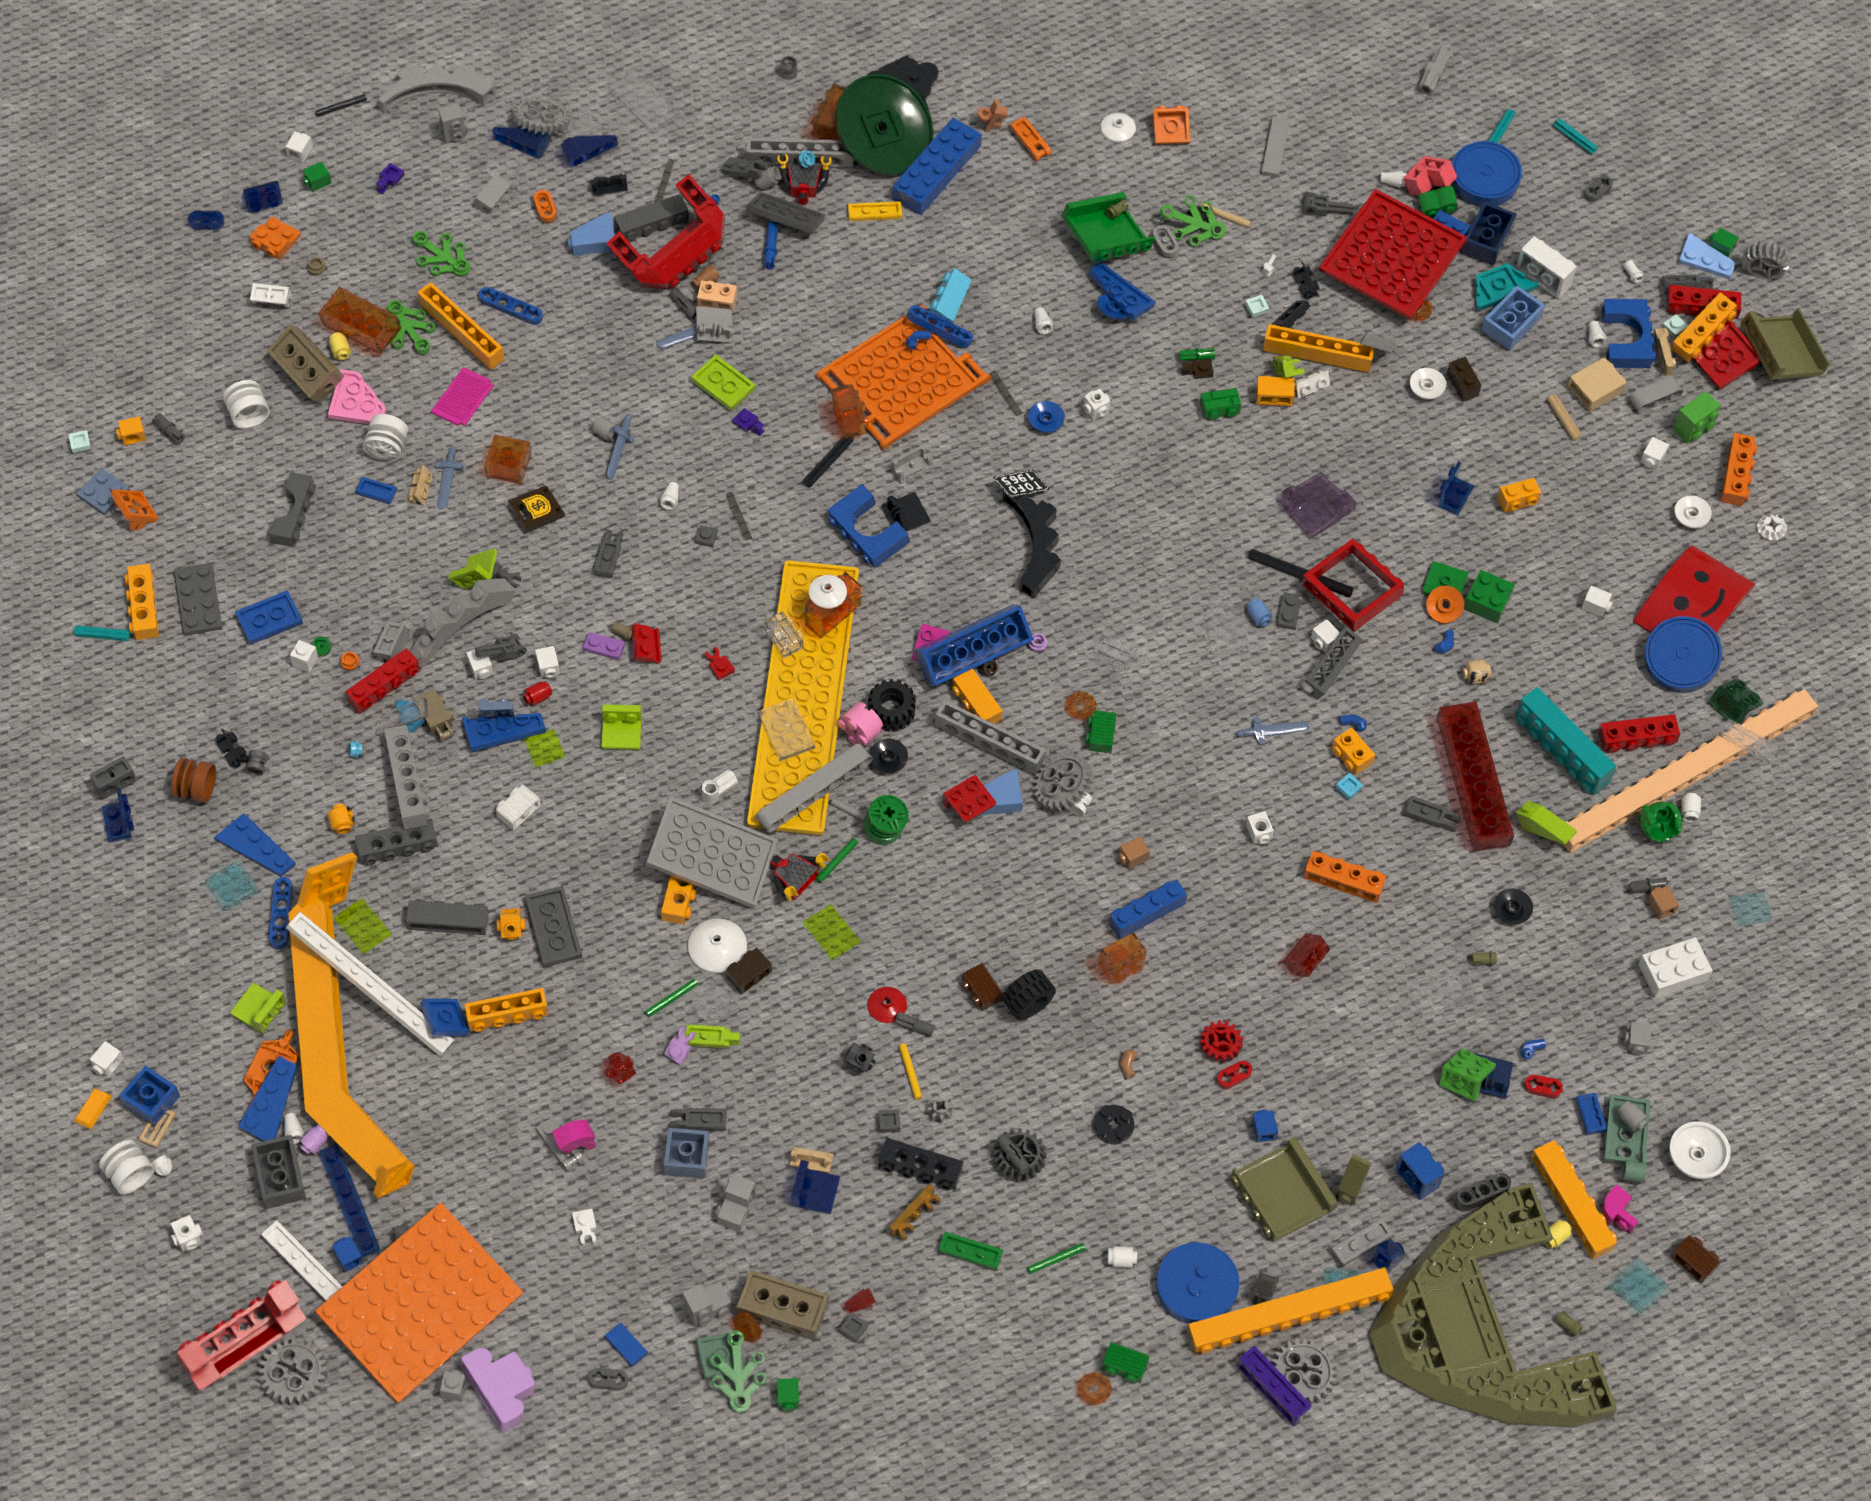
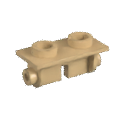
M422 465L421 469H417L414 472L412 485L417 487H410L408 495L410 503L415 504L416 501H419L422 506L425 505L429 486L432 482V474L424 465Z
M794 1147L791 1152L790 1166L830 1173L833 1154Z

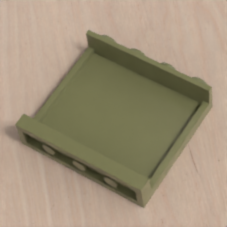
M1797 308L1792 315L1758 317L1755 311H1749L1740 322L1771 380L1821 376L1831 365L1800 308Z
M1296 1137L1289 1139L1286 1146L1239 1170L1236 1167L1232 1170L1231 1181L1234 1187H1239L1244 1203L1251 1206L1254 1219L1261 1222L1264 1235L1267 1238L1270 1237L1273 1242L1336 1210L1338 1202Z

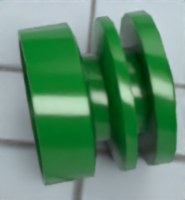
M893 795L877 797L872 801L863 820V829L866 836L877 844L888 845L894 843L900 838L909 819V811L906 804L900 798Z

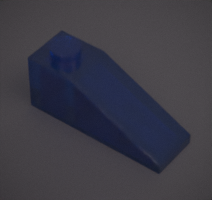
M494 127L492 129L493 140L539 160L550 145L549 134L546 132L544 135L541 132L535 134L534 130L529 132L528 128L522 129L517 127Z
M616 135L570 137L565 139L560 145L572 168L618 146L619 143Z

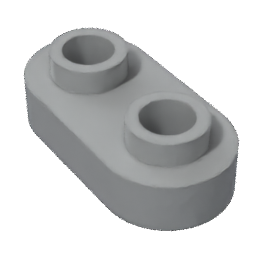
M1165 225L1155 227L1153 236L1156 239L1154 241L1165 257L1177 255L1179 245L1171 230Z

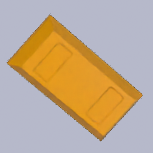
M94 1088L74 1119V1122L92 1129L112 1098V1095Z

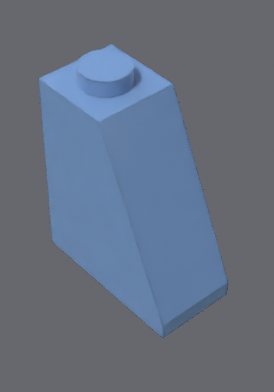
M607 212L571 231V239H568L569 250L573 249L574 256L611 252L607 245V242L615 236L611 212Z
M1013 769L984 785L996 801V806L980 815L1022 811V797L1017 769Z

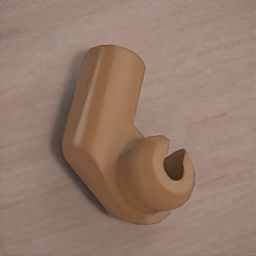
M1130 1049L1123 1053L1120 1061V1067L1127 1079L1136 1075L1131 1064L1137 1058V1052Z

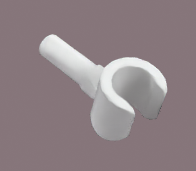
M1272 254L1269 262L1264 264L1262 272L1267 276H1270L1275 270V267L1272 266L1276 258L1275 254Z

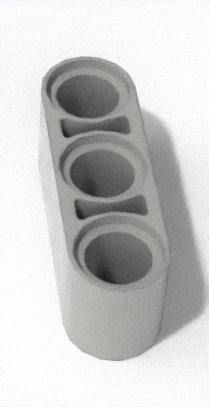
M1670 376L1633 392L1629 400L1638 413L1641 414L1643 411L1646 412L1672 401L1674 398H1679L1683 394V390L1676 379Z

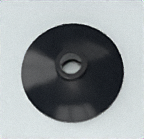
M895 739L880 740L873 745L870 751V755L873 757L871 764L875 769L883 773L898 772L904 768L908 761L906 747ZM887 757H891V758H892V760H889V761H888V760H885V759H886Z
M1511 888L1503 890L1497 895L1494 901V910L1502 921L1516 925L1526 922L1531 917L1533 903L1525 892ZM1514 907L1516 911H1511L1509 908Z

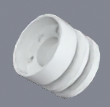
M242 380L229 386L224 391L223 400L227 410H229L233 424L237 428H250L263 423L268 418L270 410L256 381Z
M377 414L373 416L362 445L363 450L377 460L388 462L398 460L408 434V426L401 419L392 415Z
M125 1140L116 1144L103 1155L99 1162L102 1172L105 1173L107 1178L111 1179L112 1185L119 1194L123 1195L129 1194L144 1185L151 1178L155 1170L153 1164L146 1156L142 1155V1150L138 1148L133 1140Z

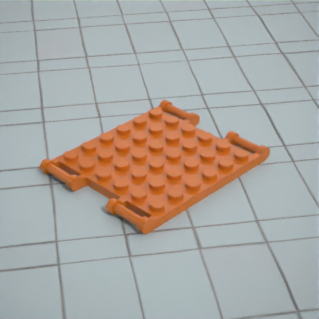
M907 314L825 366L816 374V377L820 381L822 380L835 394V398L838 401H841L850 393L864 408L869 416L862 420L861 426L878 440L883 450L992 379L989 373H985L977 365L970 353L967 352L957 358L940 340L938 335L932 332L930 340H919L916 349L910 350L906 345L907 338L914 331L929 330L911 322L907 318ZM964 364H967L979 376V378H976L974 374ZM831 373L844 388L839 389L827 375ZM876 421L889 436L885 438L872 423Z

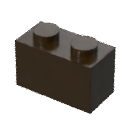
M1463 357L1449 362L1447 376L1462 402L1478 397L1482 384L1467 358Z
M755 948L753 951L746 952L737 963L733 962L728 966L726 978L742 995L772 972V963L758 948Z

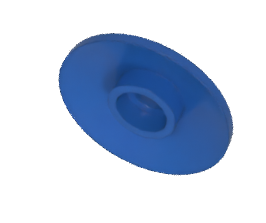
M1108 294L1101 295L1098 298L1097 306L1105 315L1115 319L1128 318Z
M1041 401L1034 404L1028 413L1030 425L1037 431L1044 433L1058 430L1063 425L1065 419L1063 409L1051 401Z

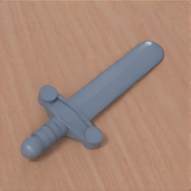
M697 326L663 338L657 342V346L659 348H666L696 337Z
M631 414L625 415L622 427H612V432L616 433L618 438L607 471L609 479H612L615 475L625 441L634 442V436L628 430L632 419Z
M454 446L449 448L447 460L435 463L437 469H443L437 501L439 509L446 508L448 504L454 470L461 471L464 469L462 463L454 461L456 454Z
M1255 717L1253 728L1238 730L1236 734L1238 737L1254 736L1258 744L1263 745L1265 743L1264 736L1303 732L1309 729V724L1301 721L1261 725V719Z

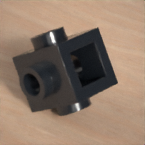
M852 1043L843 1062L850 1065V1070L859 1074L860 1071L864 1073L867 1069L870 1071L876 1060L873 1059L875 1054L871 1052L872 1048L865 1044L860 1046ZM859 1055L863 1058L862 1062L858 1059Z

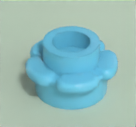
M804 150L799 155V162L804 168L811 167L815 162V156L811 151Z
M355 740V742L350 741L349 757L358 758V755H362V744H358V740Z

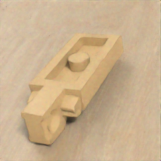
M1666 327L1655 329L1654 334L1664 375L1671 376L1673 369L1676 368V361L1671 356V343L1667 341L1669 333Z

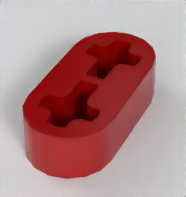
M1242 1060L1223 1069L1217 1077L1218 1086L1222 1089H1230L1249 1079L1252 1074L1251 1064ZM1240 1067H1242L1243 1069L1247 1068L1246 1074H1244V1072L1238 1073ZM1223 1076H1225L1226 1078L1233 1076L1230 1078L1229 1083H1227V1081H1222Z
M1530 1075L1526 1078L1524 1088L1533 1095L1558 1098L1562 1093L1563 1085L1555 1078ZM1532 1081L1536 1082V1088H1532ZM1552 1085H1555L1557 1089L1555 1092H1552Z

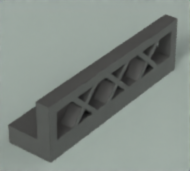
M1347 626L1343 627L1305 681L1315 690L1312 696L1317 700L1325 695L1363 641ZM1345 633L1352 638L1348 644H1344L1343 641ZM1334 648H1341V654L1338 658H1334ZM1324 662H1331L1332 667L1329 671L1324 670ZM1321 675L1322 681L1319 685L1312 680L1314 676Z

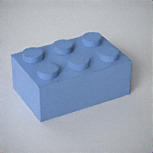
M1516 286L1484 318L1481 331L1510 351L1542 318L1546 305Z

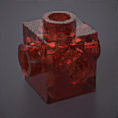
M621 1052L611 1054L603 1062L606 1067L604 1072L608 1079H613L619 1084L637 1074L630 1056H625Z

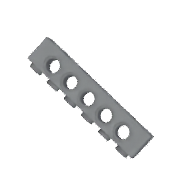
M747 138V160H762L767 166H781L777 158L780 156V161L785 162V154L788 156L786 166L788 164H800L799 155L802 151L806 150L811 151L815 156L813 165H821L823 167L821 157L824 155V163H828L830 161L829 158H832V164L828 167L853 168V158L846 151L841 140Z
M946 700L943 701L935 714V726L1033 774H1037L1039 767L1045 761L1046 749Z
M407 725L384 729L404 830L426 826V817H430L428 806H423V802L427 801L425 791H420V788L424 786L422 776H417V773L420 772L419 762L414 761V758H417L416 747H411V743H414L413 733L408 732Z

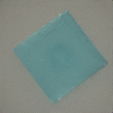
M1637 1258L1610 1288L1642 1315L1668 1289L1669 1285Z

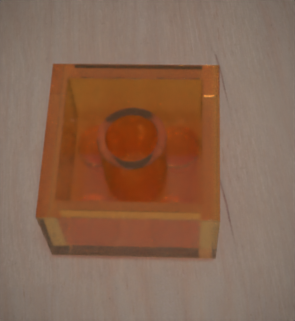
M852 384L831 389L834 417L844 439L866 434L865 426L868 424L863 413L866 412L864 401H860L859 391L855 390Z
M494 434L484 464L486 477L522 484L532 454L530 441Z
M1132 932L1100 950L1098 967L1111 985L1116 982L1119 984L1132 973L1137 974L1143 970L1147 950L1136 934Z

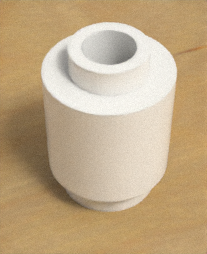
M1687 793L1682 797L1681 815L1685 822H1697L1701 816V797L1697 796L1696 793Z
M1114 1246V1248H1108V1265L1133 1268V1264H1137V1251H1133V1247Z

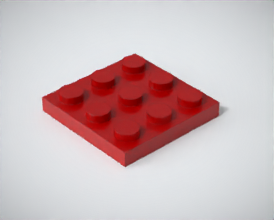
M1728 321L1725 324V328L1720 334L1716 333L1713 336L1712 342L1707 347L1704 346L1701 349L1702 351L1696 359L1692 358L1718 390H1721L1762 363L1752 344L1732 321Z

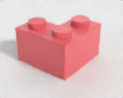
M1424 156L1403 179L1409 193L1418 196L1428 192L1433 186H1450L1457 178V175L1450 160Z

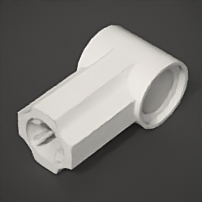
M727 770L715 779L705 781L702 785L703 802L709 805L714 804L721 795L736 786L738 780L735 774Z

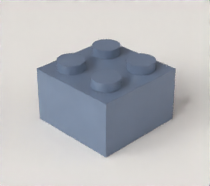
M668 1128L664 1160L665 1175L705 1178L710 1142L709 1131Z

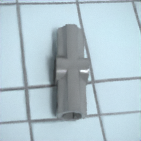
M1437 48L1432 60L1428 61L1418 88L1421 93L1426 95L1432 94L1438 81H1441V77H1443L1445 72V66L1451 55L1447 48Z

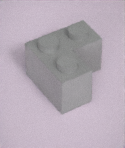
M732 1174L731 1179H727L724 1184L723 1191L725 1193L723 1198L725 1200L723 1205L718 1206L715 1216H717V1224L741 1232L756 1199V1184L751 1180Z
M721 1282L706 1289L700 1283L682 1292L684 1308L694 1327L698 1325L705 1326L711 1322V1319L717 1316L724 1317L732 1309L731 1301Z

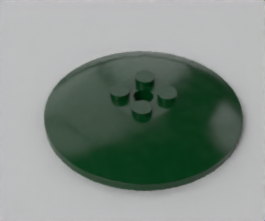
M885 74L862 76L849 84L838 100L835 122L839 138L849 155L861 166L872 172L889 176L904 174L933 141L932 118L925 102L911 86L898 78ZM878 124L883 125L885 131L879 130Z

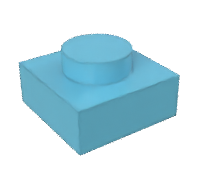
M1348 773L1336 784L1335 788L1350 800L1363 788V784Z

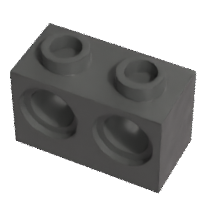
M124 756L89 774L92 784L102 800L137 781L132 767Z

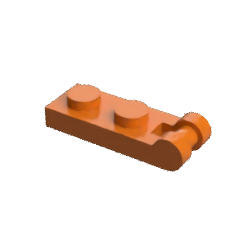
M1025 116L1010 123V129L1029 151L1035 162L1041 160V157L1051 154L1050 147Z

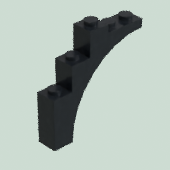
M1003 490L1002 500L1020 515L1029 530L1032 540V558L1027 570L1019 580V589L1034 599L1060 569L1061 559L1057 554L1051 552L1058 544L1059 534L1053 528H1049L1056 519L1057 509L1052 504L1046 503L1043 500L1037 505L1032 499L1026 498L1023 495L1009 497Z

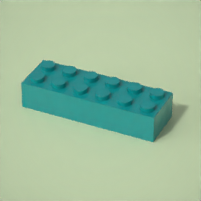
M1538 687L1521 698L1515 715L1517 722L1529 730L1531 737L1537 739L1542 744L1544 750L1550 752L1555 757L1557 763L1564 766L1570 776L1582 784L1586 792H1590L1594 796L1610 784L1616 765Z

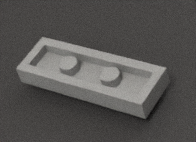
M1383 1218L1332 1247L1331 1252L1341 1266L1344 1267L1391 1239L1394 1234Z

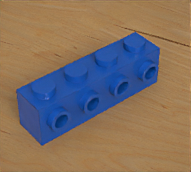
M1177 879L1173 882L1168 881L1158 890L1147 892L1143 898L1132 900L1126 907L1115 909L1110 915L1109 925L1120 940L1185 905L1187 893Z

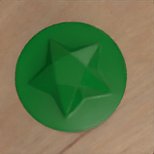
M323 636L315 638L312 642L319 656L328 655L332 649L331 641Z

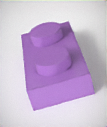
M589 632L583 646V651L619 660L625 647V642Z

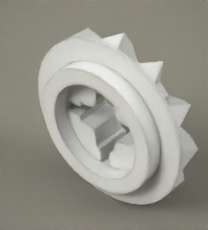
M1769 513L1761 517L1758 521L1757 529L1764 538L1779 540L1785 536L1787 524H1785L1784 518L1778 517V514L1774 516ZM1771 522L1774 526H1776L1775 530H1773L1772 527L1769 526Z

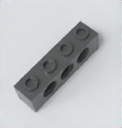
M432 818L426 819V826L404 830V826L401 825L355 836L361 865H372L379 860H393L396 856H410L418 851H431L438 847ZM416 837H419V838H420L419 840H416V841L412 840L413 838H416ZM395 842H401L399 845H393ZM377 846H381L380 849H374Z

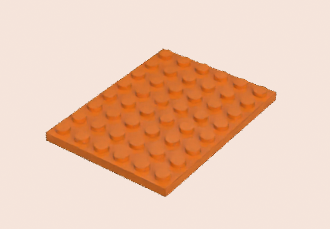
M440 1202L318 1307L315 1313L392 1399L399 1404L524 1292Z

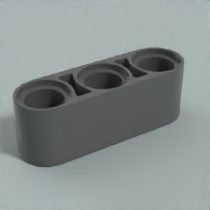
M1498 1173L1460 1189L1455 1199V1207L1459 1211L1467 1212L1484 1205L1493 1198L1508 1191L1511 1186V1178L1505 1173ZM1496 1183H1502L1505 1187L1501 1188ZM1479 1190H1484L1487 1195L1480 1194ZM1460 1198H1467L1469 1202H1463Z

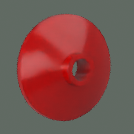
M881 987L870 995L867 1007L870 1015L875 1020L882 1023H893L899 1012L905 1014L907 1001L903 993L898 989ZM889 1000L891 1003L885 1004L884 1001Z

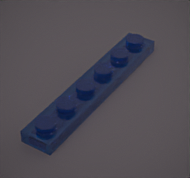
M338 1143L319 1150L362 1258L381 1251Z

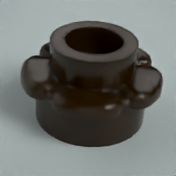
M994 659L980 665V671L983 675L993 676L998 670V664Z

